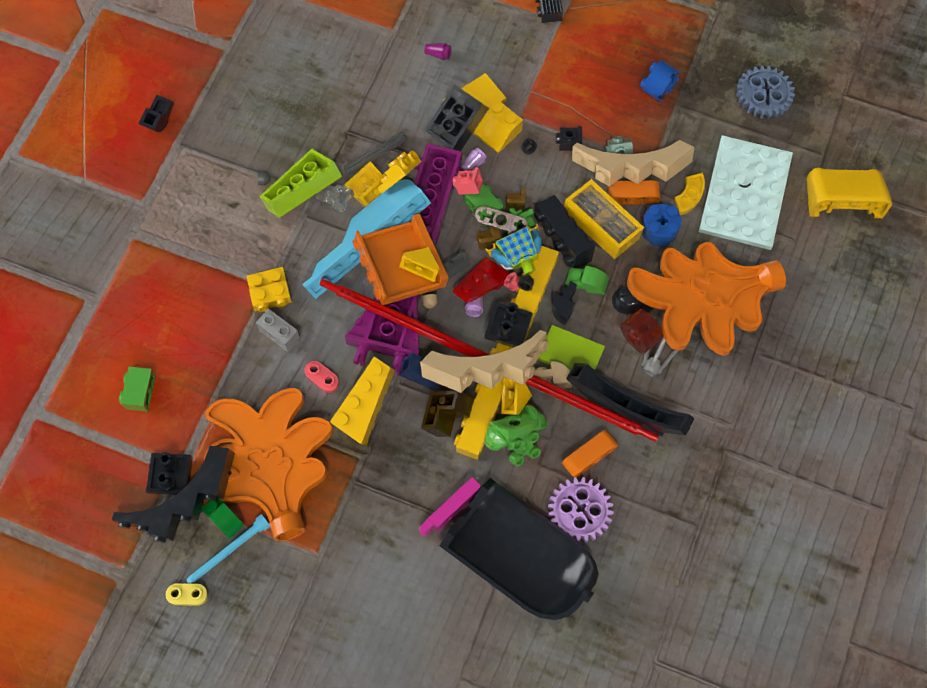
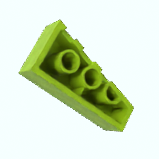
M311 149L259 197L268 211L280 218L341 178L342 175L334 161Z

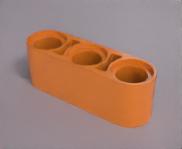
M646 180L641 181L639 184L633 181H617L610 187L607 185V194L619 205L657 204L661 201L660 184L658 181Z
M605 429L565 458L562 464L573 478H577L615 450L619 444Z

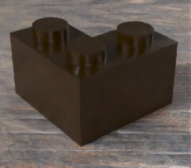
M456 390L430 392L421 429L436 437H451L455 418H470L474 399Z

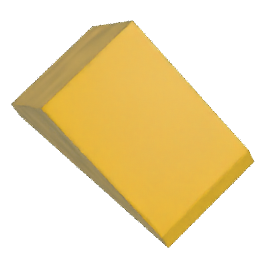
M429 247L405 252L399 266L432 282H435L440 269Z
M503 377L501 414L519 415L532 397L526 384L523 385Z

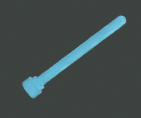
M260 514L255 518L256 521L253 522L254 525L191 574L187 578V582L193 584L258 531L262 532L269 529L270 524L264 516Z

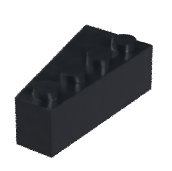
M554 195L536 204L534 216L537 222H541L544 226L543 229L546 236L551 237L556 251L561 252L565 265L567 267L570 266V268H580L591 262L595 244L592 241L588 243L586 239L587 234L583 230H578L577 222L573 217L568 218V211Z

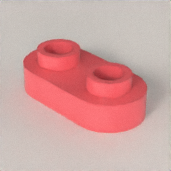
M312 361L306 365V377L322 391L333 393L338 389V377L318 361ZM312 368L318 369L316 372H311ZM331 379L332 382L330 384H326V380Z

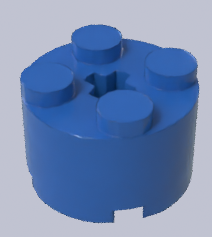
M663 60L652 64L649 69L651 73L640 84L642 91L659 102L664 100L662 96L665 93L669 94L678 81L676 75L681 73Z
M667 204L650 206L643 219L642 226L645 228L642 236L653 246L664 247L669 245L676 239L681 227V216L678 209Z

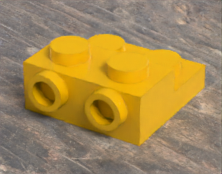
M413 150L408 154L403 152L388 164L390 168L384 172L386 176L381 179L382 184L377 187L379 191L383 193L422 161L418 154Z
M283 267L246 276L255 312H265L269 308L284 307L292 303Z

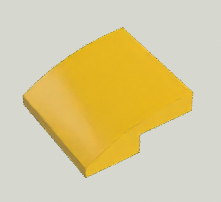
M370 161L343 186L361 205L366 207L382 194L377 187L382 184L381 179L386 175H382Z

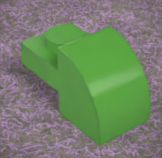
M585 266V269L570 268L566 286L572 281L577 284L576 289H585L587 293L605 295L609 277L603 271L590 266Z

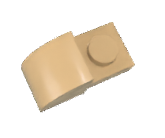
M552 361L550 369L545 367L535 369V376L563 389L572 388V384L566 380L570 370L562 363Z

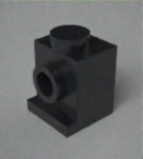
M578 126V128H560V132L556 133V144H559V151H572L573 145L576 143L582 144V126Z

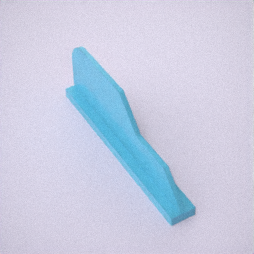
M404 179L396 182L351 219L343 242L316 264L312 277L304 282L303 286L315 299L327 290L319 285L322 278L336 283L360 263V253L353 246L356 231H359L360 235L408 223L413 215L419 214L431 204L429 199L411 180Z

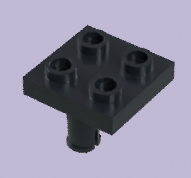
M496 302L484 339L513 348L524 343L533 313L519 309L515 303L505 305Z
M168 452L151 453L146 493L177 495L189 484L192 456L187 454H170Z

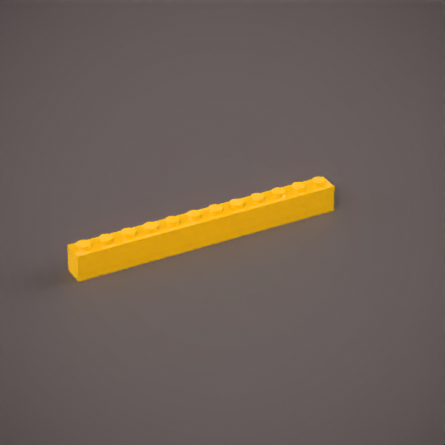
M541 246V251L537 254L538 259L532 262L535 271L529 274L534 279L532 290L524 291L520 288L517 289L516 293L518 295L516 299L512 298L511 303L517 304L519 309L533 313L524 342L558 260L559 252ZM498 343L496 348H492L490 355L505 352L513 347ZM503 379L493 389L479 383L477 384L475 392L478 394L473 402L470 418L463 419L461 424L463 431L461 435L457 434L454 441L457 453L476 460L479 459L485 444L484 439L489 423L494 421L502 401Z

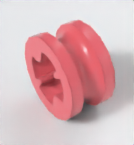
M515 272L510 273L504 281V286L511 291H516L519 289L518 282L521 277L517 276Z

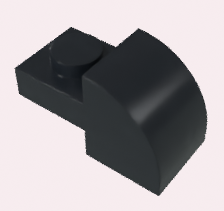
M156 95L150 109H145L138 124L152 131L161 132L169 122L167 117L174 105L173 101Z
M570 281L568 286L563 287L560 295L555 293L553 297V316L563 325H566L575 308V303L571 299L576 292L577 284Z

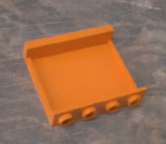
M420 214L413 215L411 222L360 235V232L356 231L353 246L360 253L361 265L366 267L368 281L373 284L374 295L377 300H380L382 306L446 287L449 277ZM429 247L440 268L435 282L400 268L403 254Z

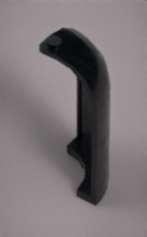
M492 478L482 485L468 506L470 507L464 516L461 515L457 522L448 530L439 545L513 602L539 618L558 620L569 617L581 606L583 601L588 603L594 595V592L591 590L597 582L599 573L596 562L589 551L576 539Z

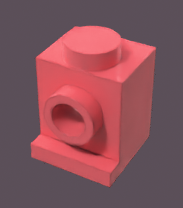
M475 167L472 171H459L458 175L453 177V186L456 187L459 195L480 193L483 178L479 167Z

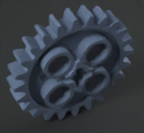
M761 65L760 70H758L755 66L753 71L748 69L747 73H743L739 79L736 97H739L738 103H743L742 109L748 108L747 113L754 112L753 117L760 114V119L764 115L768 119H770L771 115L777 118L778 114L783 115L784 111H788L792 105L795 96L793 93L795 87H791L793 82H787L789 76L783 77L784 71L777 73V68L771 70V67L768 66L767 69H764L763 65Z

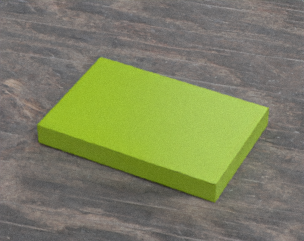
M552 325L547 335L548 348L537 360L549 365L552 361L559 362L570 371L575 363H585L596 370L605 346Z

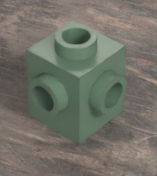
M615 136L612 140H607L605 152L633 154V143L629 137Z

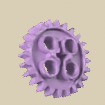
M574 477L572 484L567 479L566 487L560 483V491L554 489L553 493L556 497L550 496L549 500L554 504H548V509L553 510L548 513V517H554L551 522L557 524L559 528L570 536L576 537L578 542L580 538H583L584 542L587 543L588 537L593 541L596 539L595 534L601 537L603 535L601 529L607 531L608 526L605 523L611 524L612 522L607 516H612L614 512L608 510L613 507V503H607L611 496H604L606 489L599 490L600 483L593 486L592 479L585 483L584 477L581 482H578L577 478ZM583 492L586 494L587 499L580 500L576 494ZM567 504L572 510L566 513L562 511L561 506ZM582 507H583V508H584V512H579V513H578V512H577V508H582ZM597 508L600 514L594 516L590 513L589 509ZM587 518H588L589 520H591V521L593 522V524H590V523L588 522ZM581 520L585 526L577 528L574 525V521Z

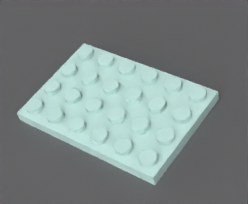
M722 135L698 232L771 250L793 152ZM749 183H751V185L747 188H742L739 186V184L748 185Z

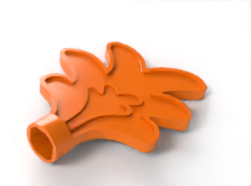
M705 242L698 246L694 260L686 257L674 248H667L660 260V269L664 277L636 267L630 270L627 279V287L636 299L653 308L666 310L662 319V333L667 344L676 351L685 349L690 341L693 328L700 322V331L705 344L713 352L722 356L729 355L733 349L734 322L742 330L748 332L756 331L762 323L761 298L766 293L784 289L786 285L785 271L779 261L774 260L757 266H741L726 259L711 242Z
M296 388L284 389L273 394L263 404L259 413L248 404L235 399L217 400L205 412V417L208 421L235 437V439H222L211 445L229 448L235 453L230 470L232 474L229 475L224 499L221 501L226 504L251 502L259 505L268 516L275 541L290 540L306 531L300 514L301 503L305 495L313 487L325 480L328 473L327 468L320 460L310 456L333 434V427L330 422L318 417L306 418L291 426L294 417L305 401L302 392Z

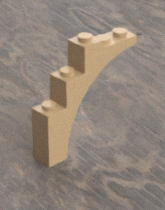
M679 140L668 147L656 151L638 154H616L602 152L576 143L573 145L572 161L596 173L595 179L609 187L622 177L639 184L651 174L664 181H668L692 163L694 147Z
M539 330L532 338L521 345L505 352L488 356L457 357L431 351L420 362L422 377L460 393L470 386L472 381L493 389L498 382L502 381L503 377L524 385L534 375L535 368L533 364L536 363L538 357L548 348L547 332Z

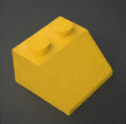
M496 98L488 106L489 110L473 134L499 154L522 131L523 119Z

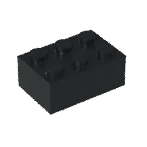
M454 85L425 131L448 148L461 151L489 108L460 87Z

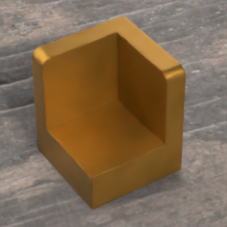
M522 187L521 193H507L506 212L510 208H514L515 211L521 209L525 212L526 187Z
M490 226V230L476 233L479 250L493 248L492 243L496 245V241L501 239L499 228Z

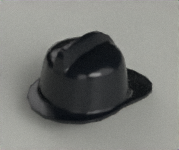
M627 285L619 288L612 296L613 307L622 314L648 313L654 309L636 299L629 291Z

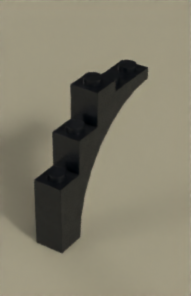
M575 363L566 378L589 401L608 407L613 412L641 424V427L659 436H663L664 433L686 436L695 419L690 414L665 409L632 395L610 382L585 363Z
M209 446L199 471L177 495L159 506L144 511L131 513L113 512L112 520L118 523L120 528L130 529V526H134L139 531L148 532L147 534L154 538L153 541L166 543V540L174 541L179 520L184 522H191V519L199 520L204 499L215 502L216 499H224L235 453L229 448Z

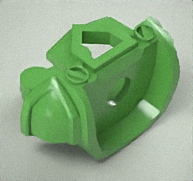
M526 405L519 415L511 414L503 419L490 421L484 439L485 445L490 450L497 451L505 446L509 450H514L509 456V461L515 466H521L524 462L523 456L528 455L535 459L540 455L541 450L533 443L539 439V430L547 428L548 421L536 408Z

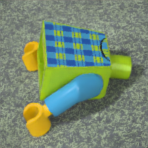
M535 224V228L527 226L496 241V245L492 243L493 248L490 250L485 248L486 252L490 257H493L498 263L507 268L512 267L513 270L522 267L525 274L533 273L535 268L532 262L538 259L537 254L541 251L542 243L538 224Z

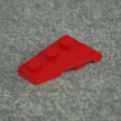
M485 257L453 289V294L466 303H470L485 296L489 291L500 289L510 273Z

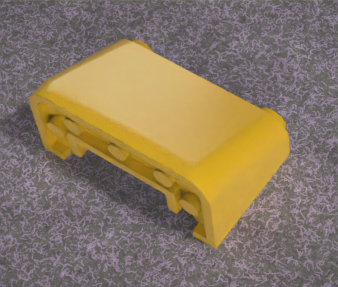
M814 168L807 176L809 217H819V212L824 210L827 213H831L832 209L867 210V214L873 212L874 218L883 219L892 206V198L883 174L877 169L835 170Z

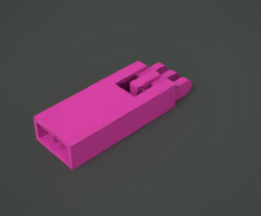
M473 477L470 478L420 526V535L426 537L432 530L438 533L475 498L481 485Z

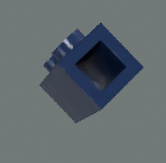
M414 353L404 357L399 376L431 390L441 385L422 377L420 362L424 357Z

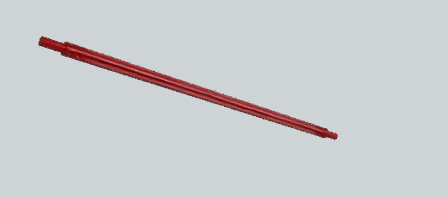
M323 278L320 281V286L335 292L337 296L468 357L490 355L388 306H382L381 303L343 285L338 286ZM533 375L532 378L525 382L634 435L639 434L654 442L659 437L658 434L641 427V424L538 376Z

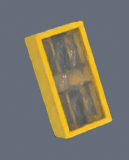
M592 179L570 195L564 203V207L568 211V217H573L577 225L614 260L640 239L645 228Z

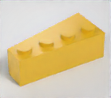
M374 357L330 423L360 444L367 446L371 430L374 428L377 414L382 407V401L388 391L395 370Z

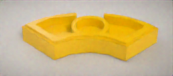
M703 172L685 177V190L674 198L680 216L695 208L701 200L705 188Z

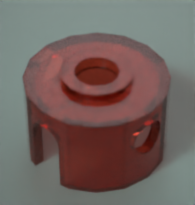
M639 309L620 324L621 332L626 340L640 353H646L663 339V332L659 324L645 310Z

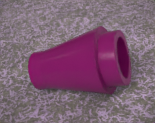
M447 43L426 44L424 52L441 60L449 59L451 56V45Z

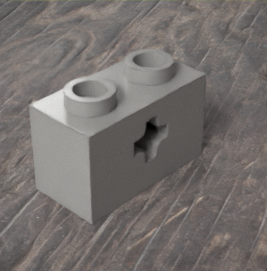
M267 309L256 322L261 333L287 352L300 340L298 330L270 309Z

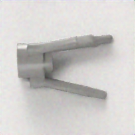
M664 338L655 356L650 357V359L648 357L651 341L647 342L641 367H643L642 371L651 377H656L657 374L661 375L662 370L678 352L673 350L660 365L661 362L658 358L666 343Z

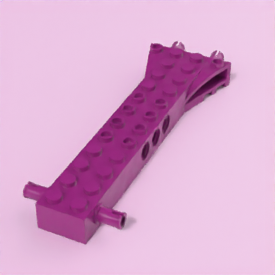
M426 144L423 157L420 159L422 162L414 168L418 170L414 184L423 191L431 202L419 214L436 248L454 191L453 177L457 176L459 171L465 170L461 169V151ZM421 294L389 303L385 306L418 320L417 307ZM374 296L373 300H375V301L381 303L380 300H379V299L377 300L376 297ZM365 309L366 311L356 320L351 331L347 332L344 336L347 345L358 347L353 363L356 365L360 363V366H364L368 351L393 356L394 360L391 368L395 370L394 375L397 372L399 376L404 357L411 353L420 356L419 333Z

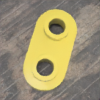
M172 584L166 590V599L173 605L200 606L207 601L208 591L201 584ZM178 590L179 595L177 597H173V592ZM199 591V596L194 598L193 593Z

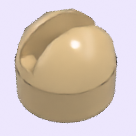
M428 294L422 296L423 305L429 309L435 307L437 295Z

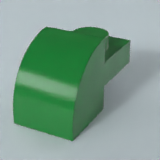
M216 499L215 502L209 501L201 508L228 539L244 526L220 499Z

